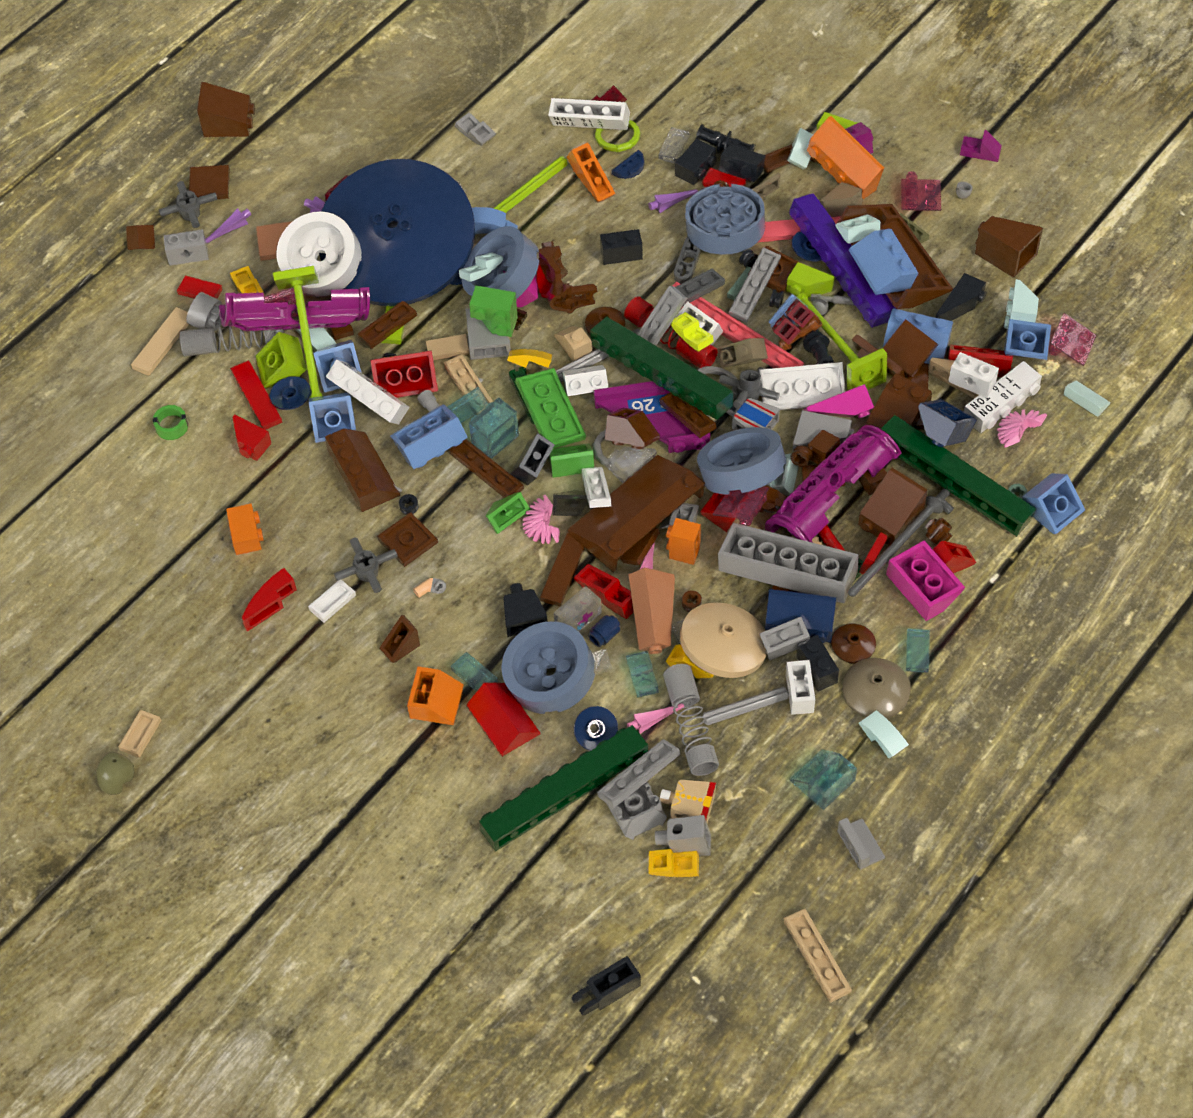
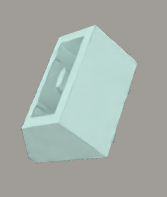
M1016 279L1014 288L1010 287L1009 300L1007 301V316L1004 322V328L1007 329L1010 319L1035 322L1037 317L1039 298L1021 280Z

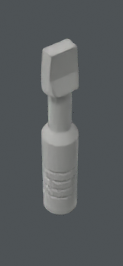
M811 295V301L818 297H823L835 304L854 305L851 298L847 296Z

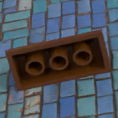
M343 428L325 436L327 450L361 512L400 496V492L394 486L392 478L366 432Z

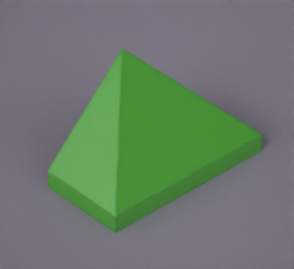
M517 492L494 502L486 517L496 534H498L531 509L521 492Z

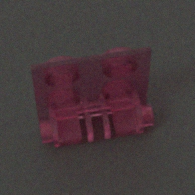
M914 171L908 172L906 179H901L902 210L941 211L940 180L918 179Z
M1063 313L1050 343V354L1056 356L1063 352L1084 366L1097 335Z
M760 487L745 493H741V490L730 491V494L724 496L713 515L738 518L739 524L750 526L754 519L753 517L758 515L762 505L767 501L766 493L769 488Z

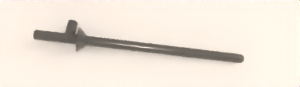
M943 488L936 497H926V508L848 590L849 596H856L932 513L940 514L943 510L947 514L952 512L954 507L945 500L951 492Z

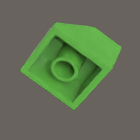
M475 286L469 304L471 318L482 320L492 334L512 337L517 321L516 292Z

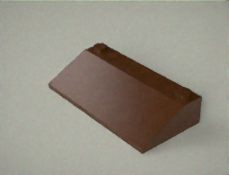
M893 204L851 205L846 207L837 223L867 214L880 221V230L892 229L918 271V275L910 289L885 293L896 309L914 308L953 290L950 283Z
M656 455L610 494L611 506L593 508L572 525L567 532L614 573L617 570L619 558L694 494L699 499L702 498L705 482L690 469Z

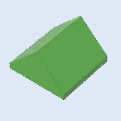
M589 443L554 448L549 455L553 478L581 474V469L594 468V454Z

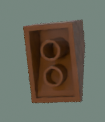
M895 373L884 388L865 425L881 429L896 415L915 428L921 419L918 406L920 403L931 401L932 391Z

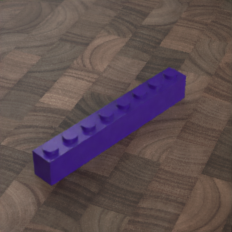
M814 193L795 198L789 210L791 218L795 220L801 232L810 241L811 246L816 249L822 261L825 262L832 275L841 284L842 289L846 291L853 304L863 315V318L869 323L871 328L888 323L892 309L896 308L892 305L886 294L875 295L849 251L852 245L844 240L836 228V223Z

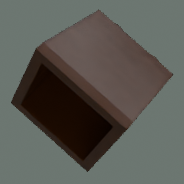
M201 82L197 112L203 136L249 137L250 129H253L252 115H255V104L251 103L250 95Z
M991 216L978 227L977 231L979 233L975 242V254L1014 278L1038 254L1043 228Z
M892 467L861 510L858 525L864 531L870 532L876 537L879 536L880 532L887 535L885 544L891 545L924 510L927 489Z

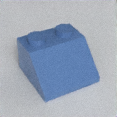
M1010 319L1006 333L1005 354L1047 360L1051 325Z
M347 392L309 398L315 443L324 442L325 436L343 428L356 430L351 394Z
M1051 473L1022 496L1025 502L1036 508L1033 517L1052 534H1057L1085 511L1068 474Z

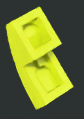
M686 312L673 319L670 324L676 333L698 352L714 342L713 335L700 328L699 320Z

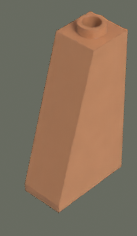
M644 567L629 574L639 650L648 651L649 654H659L662 652V649L671 646L675 576L674 574Z

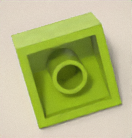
M278 332L255 356L264 388L273 387L278 381L287 377H300L307 370L299 338L282 332Z

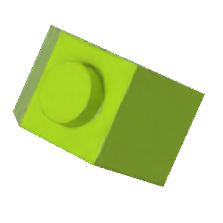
M798 262L787 278L786 292L795 296L805 293L808 298L812 294L829 293L833 290L834 276Z

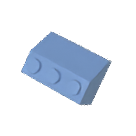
M892 229L873 231L849 249L875 295L910 289L918 275V271Z
M892 309L882 348L906 319L939 344L924 363L930 364L932 358H945L953 321Z
M444 404L390 435L406 462L413 469L423 467L427 461L443 455L447 449L460 445L464 439L468 438L458 417Z

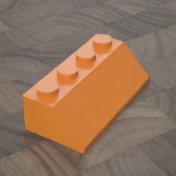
M829 116L810 138L807 151L839 184L843 182L861 188L862 198L865 199L876 191L884 167L832 116Z

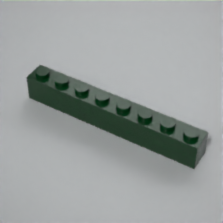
M609 317L604 318L590 330L592 345L596 349L603 351L611 358L638 372L642 377L653 381L657 386L668 390L674 396L701 410L705 415L717 420L733 406L732 390Z
M894 415L881 428L898 445L901 451L898 458L1016 537L1030 523L1036 508L960 459L957 455H954L944 447L932 443V439L909 425L906 421Z
M633 725L620 729L609 740L601 741L593 750L583 752L577 760L570 764H564L553 775L543 777L534 787L524 789L518 797L505 801L494 812H488L483 815L481 820H479L481 833L495 852L627 769L648 752L647 742Z

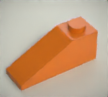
M588 142L570 151L567 159L571 167L598 203L616 194Z

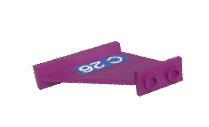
M653 381L594 390L595 409L603 408L610 413L623 407L643 411L660 434L659 440L668 445V453H681L693 449L701 450L710 442V433L699 438L660 405V398L670 392L663 387L657 386Z

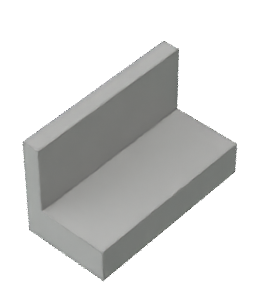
M801 617L760 633V638L767 651L769 661L797 650L798 643L810 639Z
M848 818L839 821L837 832L860 870L885 859L883 852L863 818L853 823H850Z

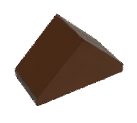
M401 615L379 649L392 663H396L420 646L418 631L405 615Z

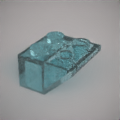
M821 749L790 778V781L819 807L825 810L856 780L857 767L840 753Z

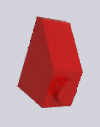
M234 414L232 419L239 452L246 458L258 461L272 444L269 431Z
M941 541L932 549L953 574L977 563L965 545Z

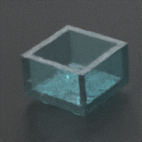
M500 398L490 402L481 413L473 416L469 422L471 443L489 458L495 457L519 436L517 411Z

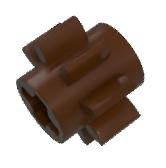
M943 518L938 520L931 519L925 526L928 529L926 536L934 544H939L941 541L948 542L953 536L949 533L952 526Z

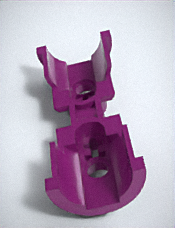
M369 287L331 290V300L308 301L305 304L309 329L345 327L354 321H366L370 308ZM225 293V305L218 306L223 327L234 326L243 331L300 329L299 321H295L291 317L292 313L298 314L297 305H288V302L264 303V293Z
M871 425L862 426L814 469L784 500L781 508L766 521L765 531L775 533L783 526L796 539L813 543L812 539L829 523L824 513L840 498L835 492L845 482L854 484L867 470L874 477L892 458L896 459L901 454L898 445L881 429Z

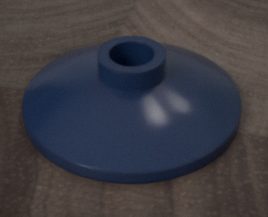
M801 231L797 232L791 242L794 252L799 257L808 261H822L820 255L811 246L805 234Z
M287 377L278 381L272 387L270 400L278 409H296L308 400L311 388L309 383L301 377Z
M591 706L579 713L574 723V736L577 742L589 751L596 748L601 741L609 740L618 732V723L615 716L610 710L601 706ZM595 724L597 730L592 733L590 727Z

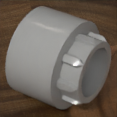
M200 292L189 308L186 319L187 323L198 329L212 327L214 331L218 330L219 326H221L218 308L219 305H222L221 301Z

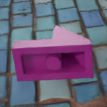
M984 130L983 139L964 136L960 156L998 162L1002 145L987 130Z

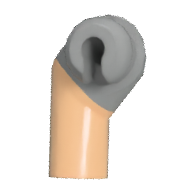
M429 578L415 587L413 591L418 598L427 592L440 594L445 591L446 583L440 579Z

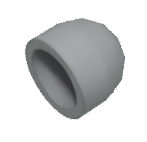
M959 182L956 187V195L961 199L969 197L973 189L972 185L968 182Z
M818 297L813 301L812 305L821 315L827 313L828 302L826 299Z

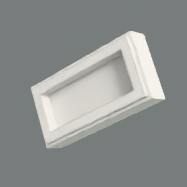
M339 580L308 607L315 616L325 623L354 598L356 593L344 581Z

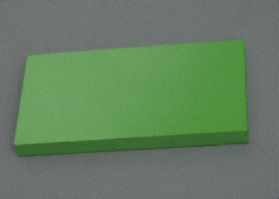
M554 368L516 378L515 383L539 434L555 444L554 448L585 440L586 434Z

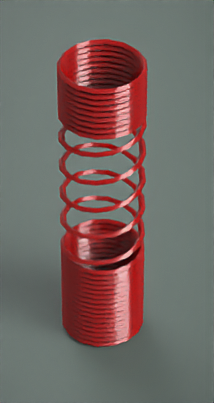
M637 296L628 303L624 311V317L641 328L654 310V307ZM670 325L669 328L666 330V332L664 333V335L670 330L671 325ZM674 329L670 333L668 342H663L660 339L662 344L668 343L669 349H676L677 354L699 369L711 366L717 357L718 350L711 344L698 352L681 337H679L676 347H670L669 342L678 335L676 333L670 340Z

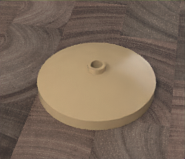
M707 603L691 610L683 621L680 630V642L685 654L695 665L710 674L726 678L743 677L760 668L767 655V651L760 638V633L765 632L764 627L752 614L740 607L727 603Z

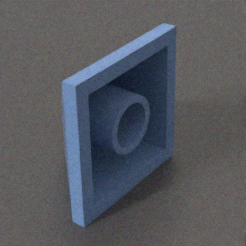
M352 340L330 345L313 353L324 393L341 388L326 377L336 360L344 361L361 372Z

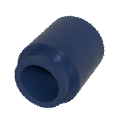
M604 615L590 629L588 638L597 647L606 645L620 632V622L612 615Z

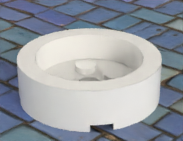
M312 212L298 217L284 230L277 246V262L281 271L308 266L315 267L319 283L302 286L304 294L307 293L315 296L331 295V290L345 288L357 274L356 270L359 261H361V247L356 235L345 221L328 212ZM319 253H326V258L323 261H317Z

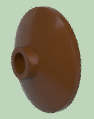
M598 307L587 315L585 328L591 335L590 330L606 317L625 327V318L619 310L613 307Z
M852 623L843 625L834 632L831 646L839 659L848 663H857L870 658L874 654L876 639L867 627Z

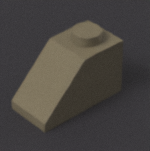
M841 182L822 198L820 203L830 217H838L843 214L847 206L862 205V189Z

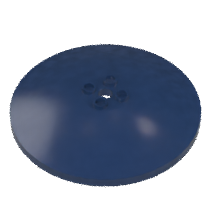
M390 159L376 162L357 170L334 189L321 212L334 214L345 221L360 243L361 261H359L356 270L357 274L343 289L369 287L370 304L396 306L402 301L407 304H413L440 292L458 276L459 270L463 269L474 244L475 220L466 193L448 173L434 165L418 160ZM391 221L398 222L394 228H389L388 224ZM319 253L321 261L326 258V253Z

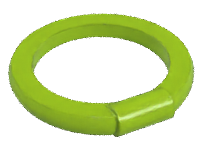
M629 119L628 126L634 131V136L628 142L622 144L607 143L601 137V133L604 130L602 128L596 129L595 139L603 149L619 153L632 149L637 144L640 138V129L634 121Z

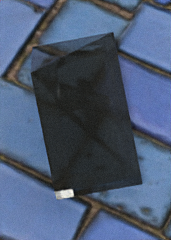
M572 490L553 494V516H584L593 509L589 507L586 492Z

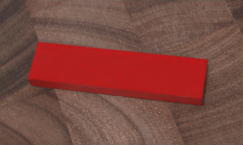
M248 360L231 367V373L261 427L267 430L283 423L250 361Z

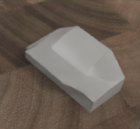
M683 503L662 521L660 529L668 528L669 525L673 526L675 518L696 523L699 505Z

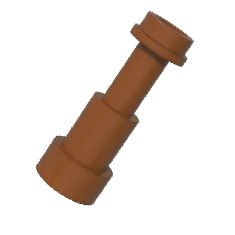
M815 314L803 328L797 326L801 331L790 344L780 339L778 341L780 347L785 351L791 349V344L797 339L803 338L811 331L819 329L822 326L821 320Z

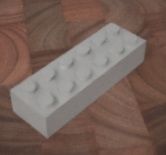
M733 523L718 553L719 571L806 594L837 597L836 602L845 603L848 590L852 587L858 573L859 554Z

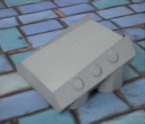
M648 782L643 784L615 808L607 804L625 837L632 840L635 836L658 825L663 826L667 818L659 797L652 793Z

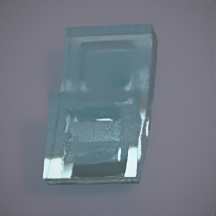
M648 652L627 655L626 661L637 698L659 693Z

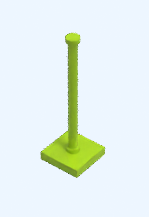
M314 266L273 272L278 290L294 288L311 388L310 398L321 397L322 393L319 391L302 286L319 283L317 272Z
M800 293L797 298L818 316L822 322L821 328L852 362L847 364V391L864 384L867 390L886 382L887 352L881 348L859 358L811 304L808 296L805 293Z

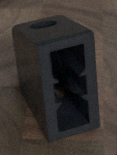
M515 583L509 587L511 594L503 597L507 637L518 635L526 628L535 624L548 622L547 614L533 589L523 590L521 583Z

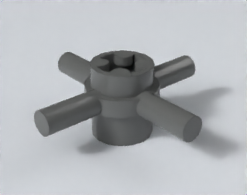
M179 181L177 187L180 194L177 196L176 204L159 209L160 215L162 217L179 212L184 220L191 222L193 228H198L200 226L198 221L200 205L218 200L216 193L197 197L194 192L187 191L183 181Z
M759 367L757 371L745 370L740 374V380L725 375L720 376V383L737 388L738 397L733 403L735 408H740L749 398L757 400L759 395L778 401L780 393L762 387L759 370L764 368Z
M352 538L350 544L356 554L352 563L353 566L334 573L335 579L339 581L356 574L359 580L370 583L374 593H378L382 590L377 579L379 564L398 557L397 553L393 549L375 556L371 551L362 549L358 538Z

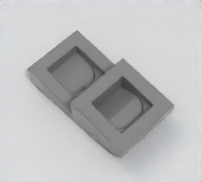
M470 112L455 122V127L478 145L482 146L496 136V133L484 121L480 123Z

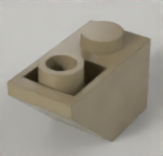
M749 338L717 348L721 368L749 364L768 358L764 338Z

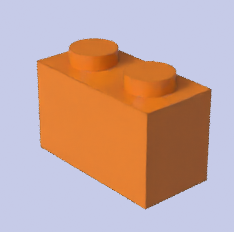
M252 503L227 508L232 543L236 555L262 550L260 541H264L262 529L257 528V524L261 523L258 511L253 510Z
M675 518L673 526L669 525L666 538H669L666 549L669 550V559L694 565L700 550L701 524Z

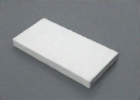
M842 362L759 370L762 387L780 393L778 401L762 396V402L775 406L780 410L806 408L846 392Z

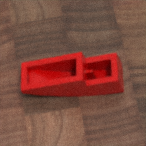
M587 564L574 577V580L590 595L621 617L627 619L634 612L631 590L623 587L619 579L590 564Z
M282 568L266 581L247 605L242 615V621L247 632L283 609L282 600L297 591L293 577L285 568Z

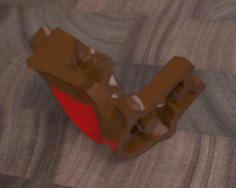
M552 241L542 243V248L539 249V265L537 269V285L541 297L549 300L552 309L564 311L568 314H572L577 308L595 304L593 294L597 292V286L594 284L571 286L569 283H563L562 279L568 274V270L561 262L562 253L560 247L554 246Z

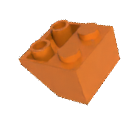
M418 666L407 704L409 717L411 719L454 725L464 684L441 670Z

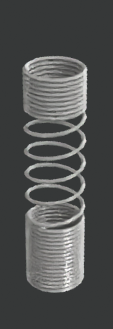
M219 326V347L217 351L215 332L212 327L199 330L181 331L180 344L184 357L219 353L221 339L224 348L229 352L231 349V336L236 349L240 350L242 336L246 347L250 349L253 332L255 342L261 348L263 332L267 344L278 332L285 333V331H261L260 346L255 332L250 331L249 347L244 331L240 329V345L238 348L232 327L229 326V349H227L221 327Z
M687 664L673 665L664 671L663 676L671 705L674 707L673 712L678 715L676 722L680 725L679 733L683 735L682 743L686 746L685 754L690 772L696 776L707 775L719 767L714 746L709 744L712 739L710 737H701L687 745L684 742V738L702 736L708 732L709 728L700 726L691 729L686 734L681 732L682 726L695 727L704 723L706 718L703 716L692 717L683 722V724H680L678 721L679 716L691 717L698 715L703 710L700 706H693L699 702L700 697L692 669ZM682 703L684 704L683 708L687 709L678 714L675 708H678V704ZM689 709H701L699 712L695 714L681 715ZM693 719H704L702 722L695 725H684L685 723ZM697 729H707L699 735H687ZM701 739L710 740L705 744L690 746L692 743Z

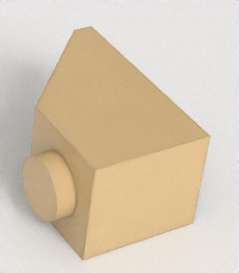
M571 326L555 334V338L572 362L592 352V341L582 327Z

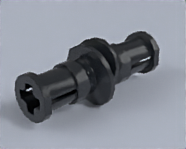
M704 124L700 125L696 135L697 139L710 143L712 146H717V153H721L729 144L754 151L756 144L752 143L751 145L738 138H732V131L724 135L717 130L714 131L706 128Z
M819 329L808 333L803 340V347L807 352L812 353L817 361L816 365L834 363L827 349L830 344L829 338L823 335Z

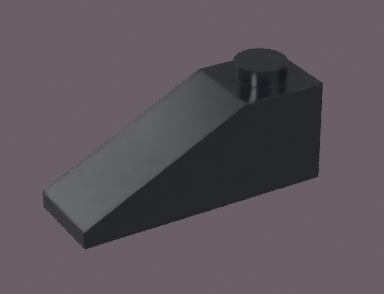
M964 273L937 312L936 318L953 321L975 309L978 303H982L987 295L985 291L986 282Z

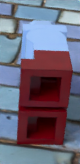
M791 294L768 322L771 324L773 332L787 344H790L801 331L795 323L803 328L815 314L806 304Z

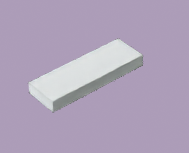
M603 467L581 469L589 507L611 506V497Z

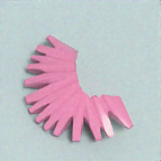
M1022 410L1021 415L1016 411L1013 414L1009 413V416L1005 417L1006 419L1001 420L1002 422L999 423L1001 427L997 429L1000 432L998 433L1000 443L1005 444V448L1019 443L1025 429L1041 426L1047 414L1039 415V411L1034 412V410H1031L1027 415L1025 410Z
M543 495L544 501L538 498V503L533 502L534 505L529 506L532 510L526 511V514L529 516L523 518V526H525L523 530H526L525 534H528L529 538L534 536V542L541 538L542 544H545V542L550 544L553 536L555 542L558 543L559 529L551 525L549 526L553 504L546 495Z

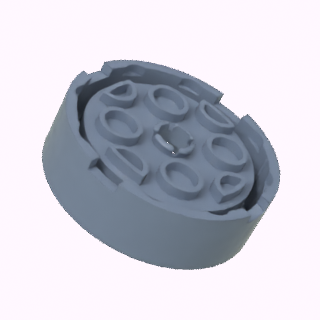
M720 184L704 188L694 194L686 204L687 236H689L690 242L708 253L725 255L747 250L754 246L765 232L764 202L755 191L742 185L731 184V187H720Z
M504 226L484 236L471 251L464 268L476 265L475 257L491 252L503 256V261L490 273L477 280L469 282L462 279L463 288L470 296L473 295L475 286L516 292L517 299L528 288L537 272L539 265L537 245L517 228Z
M761 427L743 428L725 433L707 443L697 456L698 466L702 479L705 482V487L718 494H730V491L741 490V493L763 487L779 477L784 471V464H787L779 434L771 429Z
M542 622L526 628L510 642L504 653L501 669L503 680L517 702L531 712L545 714V712L567 710L577 704L587 694L595 677V660L583 636L575 628L561 622ZM547 668H556V672L553 675H546Z

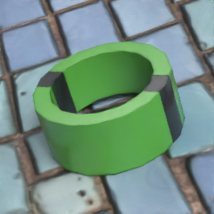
M176 405L163 406L153 416V424L160 438L165 440L179 439L188 430V421L181 407ZM168 416H178L181 418L180 423L173 428H163L160 426V422Z

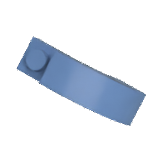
M486 207L472 208L475 220V234H488L504 226L518 229V225L506 220L505 212Z

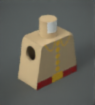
M679 780L675 792L662 789L660 801L661 803L671 805L672 819L704 815L708 824L716 794V783Z

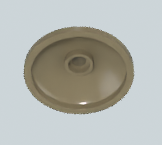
M868 658L855 663L845 674L842 686L846 703L853 711L863 717L869 716L876 710L885 718L898 714L908 703L911 690L909 679L903 669L897 664L882 658ZM875 679H879V680H881V682L878 683V682H875L874 680H875Z

